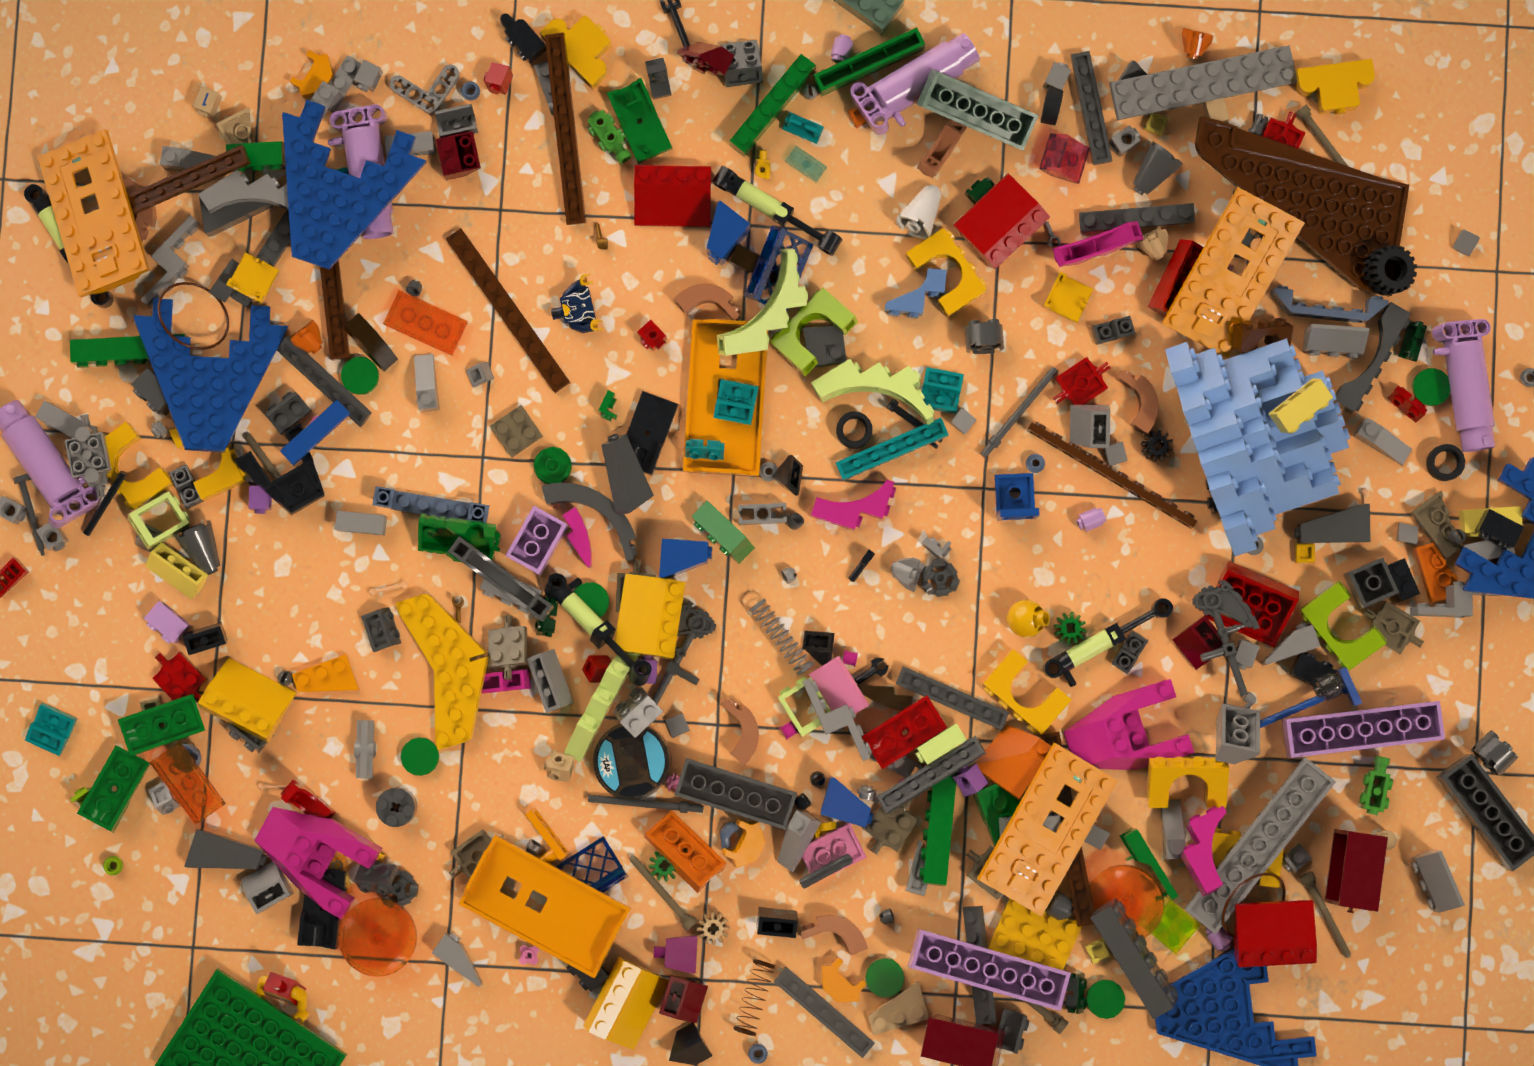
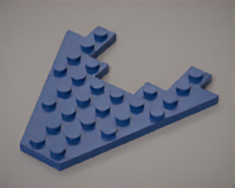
M306 100L300 117L285 112L282 114L291 252L293 258L330 270L424 167L427 161L410 155L416 137L397 130L384 166L366 160L360 178L325 167L331 149L314 143L326 107Z
M153 298L152 316L134 315V323L184 450L224 453L280 346L288 326L270 325V306L251 305L249 341L230 340L229 358L190 356V348L173 340L162 327L157 311L159 298ZM162 299L160 306L161 317L166 328L171 333L173 299ZM174 336L183 343L190 345L191 337Z
M1534 457L1529 459L1524 471L1510 463L1506 464L1498 481L1529 499L1521 517L1534 524ZM1534 532L1521 558L1509 550H1503L1496 565L1467 547L1462 549L1455 565L1470 573L1463 588L1464 591L1534 599Z
M1234 948L1170 983L1178 992V1000L1173 1009L1155 1018L1157 1034L1259 1066H1298L1297 1058L1317 1056L1314 1036L1276 1040L1273 1021L1254 1022L1249 984L1269 982L1267 966L1238 967L1234 957Z

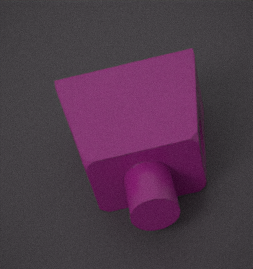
M698 935L666 938L665 947L654 946L653 958H665L664 967L695 974Z

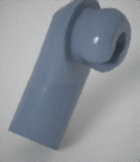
M730 821L721 829L722 849L731 848L730 836L739 830V826L735 824L736 822Z

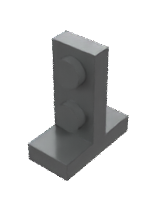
M664 58L645 61L653 100L672 96Z

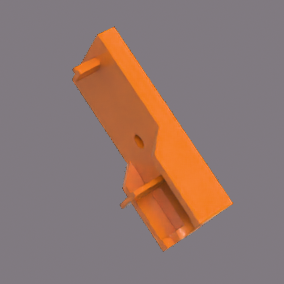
M672 810L644 835V838L673 865L677 874L697 893L701 891L714 875L722 872L727 864Z

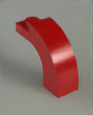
M294 779L280 793L282 795L281 799L285 803L296 806L307 815L311 814L329 819L336 813L318 795Z

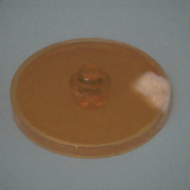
M1115 865L1100 872L1090 884L1094 912L1097 908L1117 898L1119 902L1121 901L1126 908L1125 913L1128 918L1134 920L1137 926L1136 931L1139 935L1146 938L1159 925L1164 912L1163 893L1157 881L1145 870L1132 865Z
M371 898L355 905L346 914L339 929V946L345 960L355 970L368 976L381 977L397 972L411 959L417 945V929L410 913L399 903L385 898Z

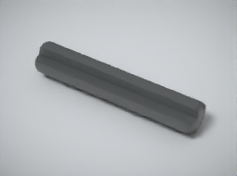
M846 854L801 878L799 882L802 888L805 889L852 864L853 860L849 854Z

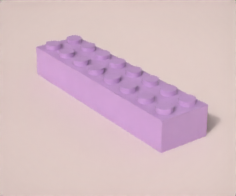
M1440 701L1282 719L1287 758L1445 740Z
M921 929L917 930L907 966L915 970L1061 1011L1071 975L1070 972Z

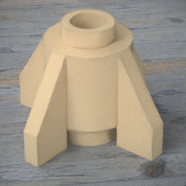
M1160 226L1145 234L1143 240L1135 243L1149 259L1154 258L1156 261L1165 257L1169 235L1166 229L1161 230Z

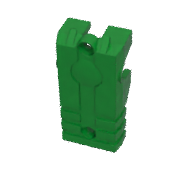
M422 513L418 521V551L446 554L453 561L461 562L448 552L460 536L492 561L495 558V551L500 552L498 545L501 534L496 530V524L456 518L447 519L442 516H427V514Z

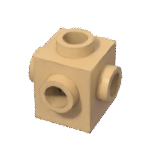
M551 752L550 758H546L544 763L546 778L569 783L574 769V756Z

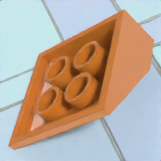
M1006 724L986 748V754L978 758L974 764L978 765L984 776L1020 800L1044 761L1051 745L1039 737Z

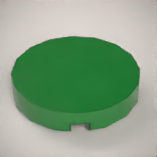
M355 357L347 361L343 366L341 381L344 387L352 394L366 395L372 392L378 385L379 370L370 359Z
M1427 368L1419 372L1412 382L1414 397L1426 406H1437L1443 403L1450 394L1448 376L1442 370L1436 368Z
M550 447L543 449L535 457L534 471L538 479L543 483H562L570 476L572 462L569 455L561 448Z
M586 582L574 590L600 618L606 613L609 607V596L601 585L594 582Z
M418 737L411 739L404 745L400 758L407 772L423 776L435 770L440 754L434 742L427 738Z
M881 958L872 962L865 976L870 991L884 998L898 993L904 983L902 968L897 962L888 958Z
M1103 979L1090 986L1087 991L1086 1002L1090 1011L1097 1017L1104 1019L1114 1018L1124 1008L1125 994L1120 985L1112 980Z

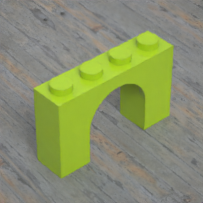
M824 288L816 291L807 303V306H801L798 313L787 322L788 328H783L781 331L776 332L770 341L773 348L804 376L818 364L816 357L800 344V334L806 324L813 320H826L846 335L858 323L856 316Z
M1338 580L1301 608L1303 612L1301 616L1307 623L1311 622L1315 627L1316 635L1326 641L1325 646L1329 652H1334L1337 655V661L1340 666L1347 667L1348 671H1350L1386 645L1387 640L1376 626L1354 640L1339 639L1331 632L1328 625L1330 613L1351 597L1349 591Z

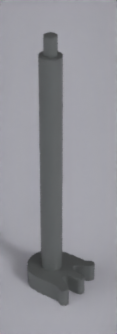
M28 474L13 478L14 484H19L38 551H40L41 556H44V544L36 531L39 527L26 482L30 481L31 478Z

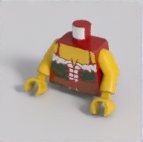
M270 972L269 976L264 975L260 977L255 991L258 995L265 999V994L297 1006L299 1010L293 1018L296 1020L300 1018L302 1023L307 1019L309 1013L306 1010L307 992L304 986L293 979L274 972Z

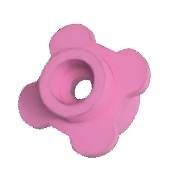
M675 772L673 776L669 775L666 786L669 787V792L671 790L676 791L680 776H677Z
M526 945L520 947L521 958H519V962L523 965L525 963L536 965L538 963L537 953L539 948L536 946L527 947Z

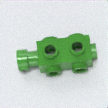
M603 110L593 112L589 116L590 119L587 120L590 125L587 129L593 137L597 135L600 140L598 144L603 152L608 151L609 154L614 152L619 164L628 161L632 155L628 149L623 147L625 144L624 138H626L620 128H615L613 125L615 120L610 113L605 114ZM600 120L604 121L602 125H598L597 122ZM610 135L614 136L613 140H608L607 138L610 137Z
M1381 756L1374 757V771L1368 770V774L1365 773L1363 785H1365L1364 793H1361L1359 801L1362 804L1361 808L1367 809L1366 813L1378 815V812H1384V809H1388L1389 798L1386 797L1387 791L1391 790L1393 785V779L1390 778L1391 774H1386L1390 758ZM1375 778L1379 780L1378 785L1373 784ZM1371 797L1375 798L1374 804H1370Z

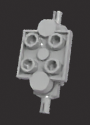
M89 414L81 415L83 427L76 430V438L64 440L72 478L84 476L88 486L96 489L97 499L104 498L103 486L109 483L107 473L112 470L104 432L98 433L97 426L90 425Z

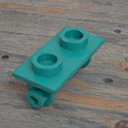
M789 112L782 130L817 144L824 126Z
M686 440L685 457L691 459L703 458L713 461L724 459L725 443L707 440V446H703L704 440Z

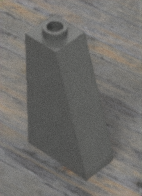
M199 197L204 232L208 237H212L273 207L269 203L244 202L225 206L210 214Z
M616 433L607 437L608 441L601 446L615 512L617 515L631 513L652 498L654 494L627 435L618 436Z
M1361 504L1297 524V528L1294 530V537L1297 539V543L1371 542L1370 504Z
M196 829L184 867L259 869L261 866H264L267 855L259 847L203 829Z

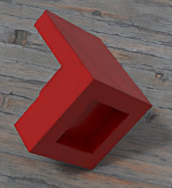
M589 655L582 671L590 683L601 682L606 669L612 661L608 655Z

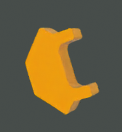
M309 50L306 55L314 63L303 80H298L295 77L291 78L290 83L300 90L303 98L312 97L323 81L329 84L333 78L331 61L327 53L317 55Z
M737 819L735 824L743 828L740 840L734 850L731 851L723 848L721 852L724 856L731 858L732 864L736 868L757 861L766 844L758 821L754 820L747 823Z
M837 957L831 965H822V988L836 1002L860 1001L859 992L867 984L861 979L856 985H852L838 972V967L843 963L840 957Z

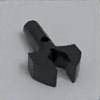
M870 549L849 576L851 582L857 580L863 569L875 555Z
M874 658L871 660V668L855 677L854 680L857 684H860L874 674L882 677L887 673L889 665L881 670H876L877 664L883 661L884 658Z

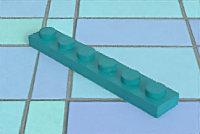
M938 418L929 425L924 424L835 463L844 481L948 437L949 434L942 418Z

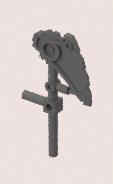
M1222 580L1217 582L1221 585L1220 588L1217 586L1214 588L1212 585L1208 586V588L1204 587L1201 589V592H1198L1192 598V605H1195L1196 609L1203 611L1204 615L1207 616L1209 614L1214 618L1217 635L1221 638L1223 644L1219 649L1200 654V658L1204 662L1220 656L1227 657L1240 696L1242 697L1248 695L1234 655L1237 653L1233 642L1230 643L1227 634L1237 632L1244 627H1253V630L1260 627L1256 618L1250 613L1252 611L1249 606L1241 601L1244 599L1240 594L1233 591L1232 589L1234 588L1228 582ZM1221 615L1231 618L1241 625H1233L1226 628Z
M690 601L682 604L677 637L686 635L680 648L675 647L676 656L666 667V674L652 698L657 705L673 675H678L694 685L698 684L700 679L681 669L679 664L683 657L686 656V652L693 639L697 637L702 639L704 635L712 634L716 630L715 621L709 617V613L707 611L703 612V609L700 608L692 610L690 606L694 605V603Z

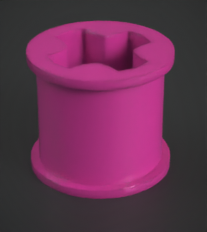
M845 649L843 663L855 667L858 652L846 651Z
M792 721L779 728L785 736V740L798 733Z

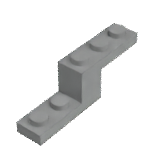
M347 55L329 84L323 81L310 100L326 107L322 119L328 111L331 113L336 111L355 82L354 78L361 63Z
M191 215L151 256L167 273L141 299L150 308L153 306V298H160L166 288L188 273L187 269L190 266L174 250L180 249L185 243L184 240L198 230L200 223Z
M1457 581L1453 582V585L1446 586V604H1435V607H1429V603H1418L1417 607L1410 608V616L1471 617L1473 616L1472 595H1503L1467 592L1463 590L1465 582Z
M809 678L802 681L825 734L827 735L847 726L862 761L869 759V754L872 751L868 742L864 743L861 738L864 733L860 724L856 726L853 720L856 715L852 706L848 708L846 704L825 714L824 710L827 707L823 698L819 699L816 694L819 689L815 680L811 682Z

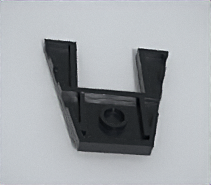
M301 423L284 431V436L288 442L303 430ZM251 451L234 460V464L291 516L325 496L310 452L301 459L303 464L272 482Z

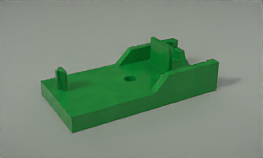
M642 78L637 79L625 88L607 92L608 99L638 164L673 149ZM638 119H642L641 124L637 123Z
M193 694L118 719L130 757L205 731ZM159 723H164L165 726L160 728Z
M115 745L77 814L114 833L151 763L136 755L130 757L128 751ZM113 786L117 787L116 791H112Z
M994 783L983 787L973 796L995 847L1000 838L999 818L1012 817L1020 801Z
M1130 828L1119 835L1131 854L1125 860L1129 861L1133 858L1135 861L1145 863L1162 890V893L1156 896V899L1159 900L1165 896L1173 900L1178 897V894L1138 829Z

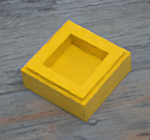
M1315 543L1294 544L1295 563H1315Z

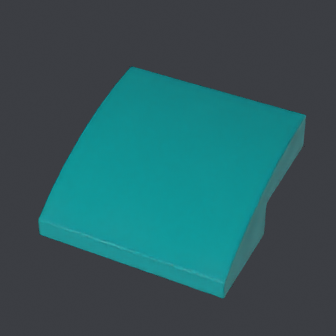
M926 367L922 387L925 404H930L935 411L956 414L964 374Z
M721 379L713 418L751 425L759 386Z
M42 703L39 706L34 722L30 724L24 741L60 756L78 718Z

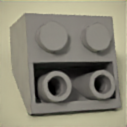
M1070 405L1069 441L1088 448H1109V405Z
M273 861L241 879L246 897L256 914L267 910L294 894L283 872Z

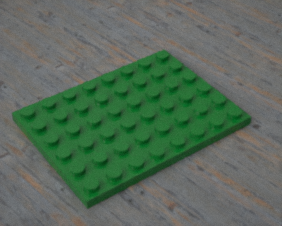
M218 968L155 1066H340L348 1054Z

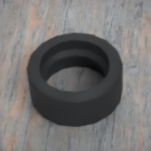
M1048 88L1042 110L1041 123L1056 125L1063 90Z
M851 411L844 414L836 426L838 440L848 448L857 449L863 447L872 436L870 419L861 412ZM858 419L865 425L866 431L862 439L851 441L844 436L843 427L848 420Z
M1443 444L1430 451L1427 456L1426 466L1433 478L1439 481H1449L1462 474L1466 460L1458 447L1451 444ZM1440 452H1450L1456 457L1457 466L1453 472L1444 474L1436 469L1435 458Z

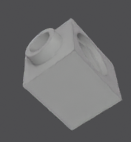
M363 60L354 78L357 88L364 92L368 90L374 92L383 71L381 67Z
M1054 62L1043 87L1046 89L1051 87L1062 90L1071 72L1068 69L1069 67L1064 63Z
M1129 125L1113 136L1109 143L1118 156L1121 157L1139 144L1141 141L1139 139L1140 134ZM1124 136L1129 137L1130 140H1131V143H1130V144H1125V143H1123V142H1122V137H1124Z
M1 496L0 517L15 524L22 522L27 514L25 512L26 507L8 497ZM11 506H14L15 513L10 516L8 510Z
M49 523L36 530L47 550L57 552L65 547V543L69 542L62 528H54ZM55 532L57 540L51 542L50 535Z
M1243 639L1238 640L1236 646L1237 653L1234 655L1239 669L1246 670V668H1252L1260 646Z

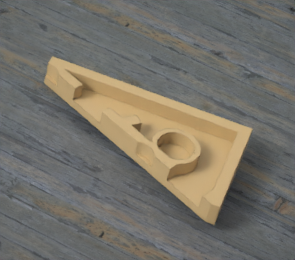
M249 107L216 123L226 144L251 143ZM252 170L242 172L248 178L249 183L253 181Z

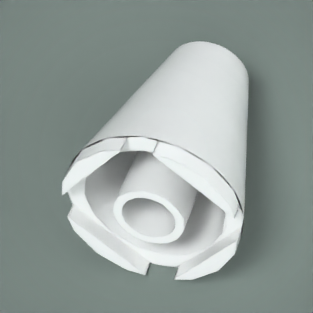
M935 185L925 186L897 216L896 223L900 229L904 230L906 228L909 230L908 234L915 238L927 239L932 233L942 196L940 189Z

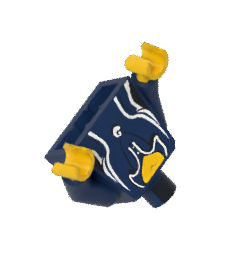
M590 273L582 274L579 280L572 283L563 292L562 297H560L561 307L551 309L553 320L564 318L566 326L580 333L603 331V328H598V324L603 321L596 319L589 287H585L594 283V281H587V277L591 275Z

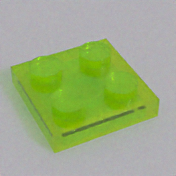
M1169 900L1145 929L1176 955L1201 925L1175 902Z

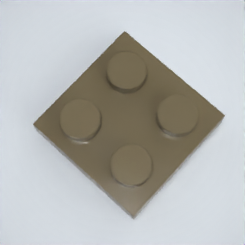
M522 405L490 425L511 458L544 437Z

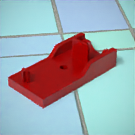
M928 695L864 734L862 738L865 743L868 742L873 756L881 769L884 770L917 747L948 729ZM907 730V735H903L902 731Z

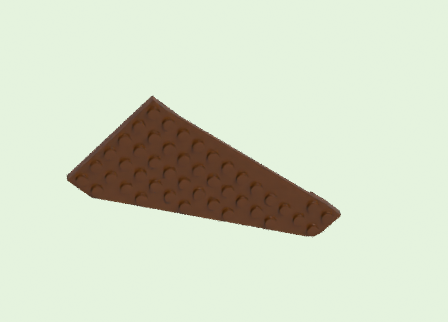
M1203 116L1199 118L1195 148L1198 155L1235 187H1239L1305 222L1297 236L1300 241L1359 290L1379 295V292L1375 293L1372 291L1373 287L1369 288L1367 286L1368 280H1364V276H1366V273H1363V268H1366L1364 262L1369 260L1367 258L1368 255L1377 249L1392 245L1400 247L1409 184L1374 176L1239 129L1237 126ZM1387 260L1384 268L1385 273L1389 279L1393 280L1395 268Z

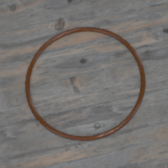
M180 282L166 288L159 298L157 311L162 327L173 340L191 349L206 350L216 347L225 339L229 330V316L223 302L217 297L215 298L221 304L226 316V330L223 337L217 343L207 347H195L185 344L174 337L166 328L161 317L160 306L166 292L179 285H193L207 292L210 290L192 282Z
M1273 873L1256 874L1244 880L1234 889V891L1228 897L1222 911V925L1228 935L1234 937V934L1229 932L1226 928L1225 912L1231 898L1238 891V889H1240L1245 883L1254 878L1260 876H1273L1277 878L1282 885V901H1285V884L1279 876Z

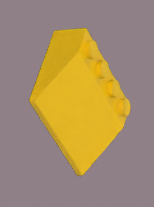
M625 574L615 642L628 653L673 659L686 582Z
M228 658L207 686L198 705L204 711L269 743L297 692Z
M619 956L583 1027L598 1037L634 1050L669 980Z

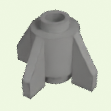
M914 557L899 559L897 562L894 561L891 566L892 576L907 590L915 592L916 582L926 565L920 563V560Z

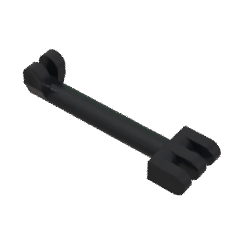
M659 0L664 14L670 12L683 48L690 46L677 9L682 8L680 0H675V3H672V0H667L669 5L666 6L664 0Z
M894 398L886 407L916 428L924 425L898 406L899 402ZM936 443L929 444L935 449L938 448Z

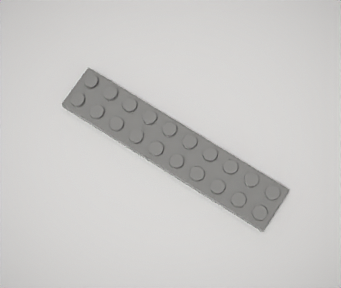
M1288 45L1110 82L1109 86L1118 121L1204 103L1223 97L1228 98L1295 84L1297 80L1291 48Z
M1304 757L1216 868L1223 886L1204 897L1198 891L1184 910L1216 934L1223 926L1222 911L1230 894L1244 880L1256 874L1265 873L1336 781ZM1262 876L1248 881L1233 895L1226 908L1225 922L1235 911V904H1240Z

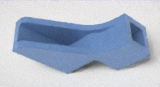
M928 268L926 279L922 286L888 301L884 312H887L889 316L895 317L900 316V314H906L908 318L914 319L922 316L925 294H929L928 297L940 298V295H944L947 270Z

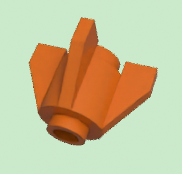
M1183 28V52L1187 53L1186 57L1197 59L1198 56H1202L1212 44L1214 36Z
M311 320L306 326L290 336L294 346L307 353L312 352L315 354L322 349L321 344L323 341L321 340L318 325L314 320Z

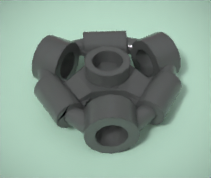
M944 558L931 560V563L925 566L921 577L923 580L921 586L928 595L932 594L936 595V597L948 596L949 593L956 591L959 585L958 571L952 563L949 564ZM945 566L944 571H933V567ZM953 577L949 588L945 586L947 578ZM932 579L936 583V590L933 589L927 580Z
M398 870L396 876L400 875V880L392 883V887L395 890L394 894L398 897L397 901L387 894L382 895V902L391 908L393 906L403 907L411 903V900L418 895L419 884L413 879L414 876L406 870ZM411 883L408 896L405 894L406 884Z

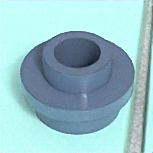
M469 81L462 86L461 94L466 100L473 101L479 97L480 88L477 83ZM469 89H474L473 94H468L467 92Z
M1032 454L1026 460V467L1032 473L1042 471L1045 466V460L1039 454ZM1037 460L1039 462V466H1033L1032 461Z
M754 1044L750 1047L748 1056L753 1063L760 1064L767 1059L768 1052L764 1045ZM756 1050H760L762 1052V1055L760 1057H756L754 1055V1052Z

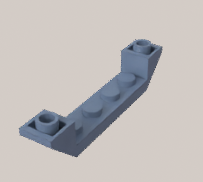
M1279 285L1271 290V296L1287 315L1364 324L1389 303V300H1383L1382 296H1372V298L1365 301L1364 313L1362 309L1344 311L1343 307H1332V309H1326L1324 305L1307 307L1305 303H1294L1292 305L1293 290L1288 289V286Z
M378 486L375 487L372 504L373 506L420 515L422 513L427 514V516L435 515L437 517H446L447 519L456 518L487 523L490 505L467 503L401 492Z

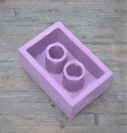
M533 506L505 556L541 576L569 525Z

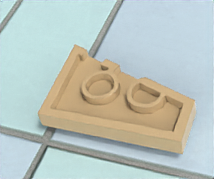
M918 981L868 1015L873 1035L929 1018Z

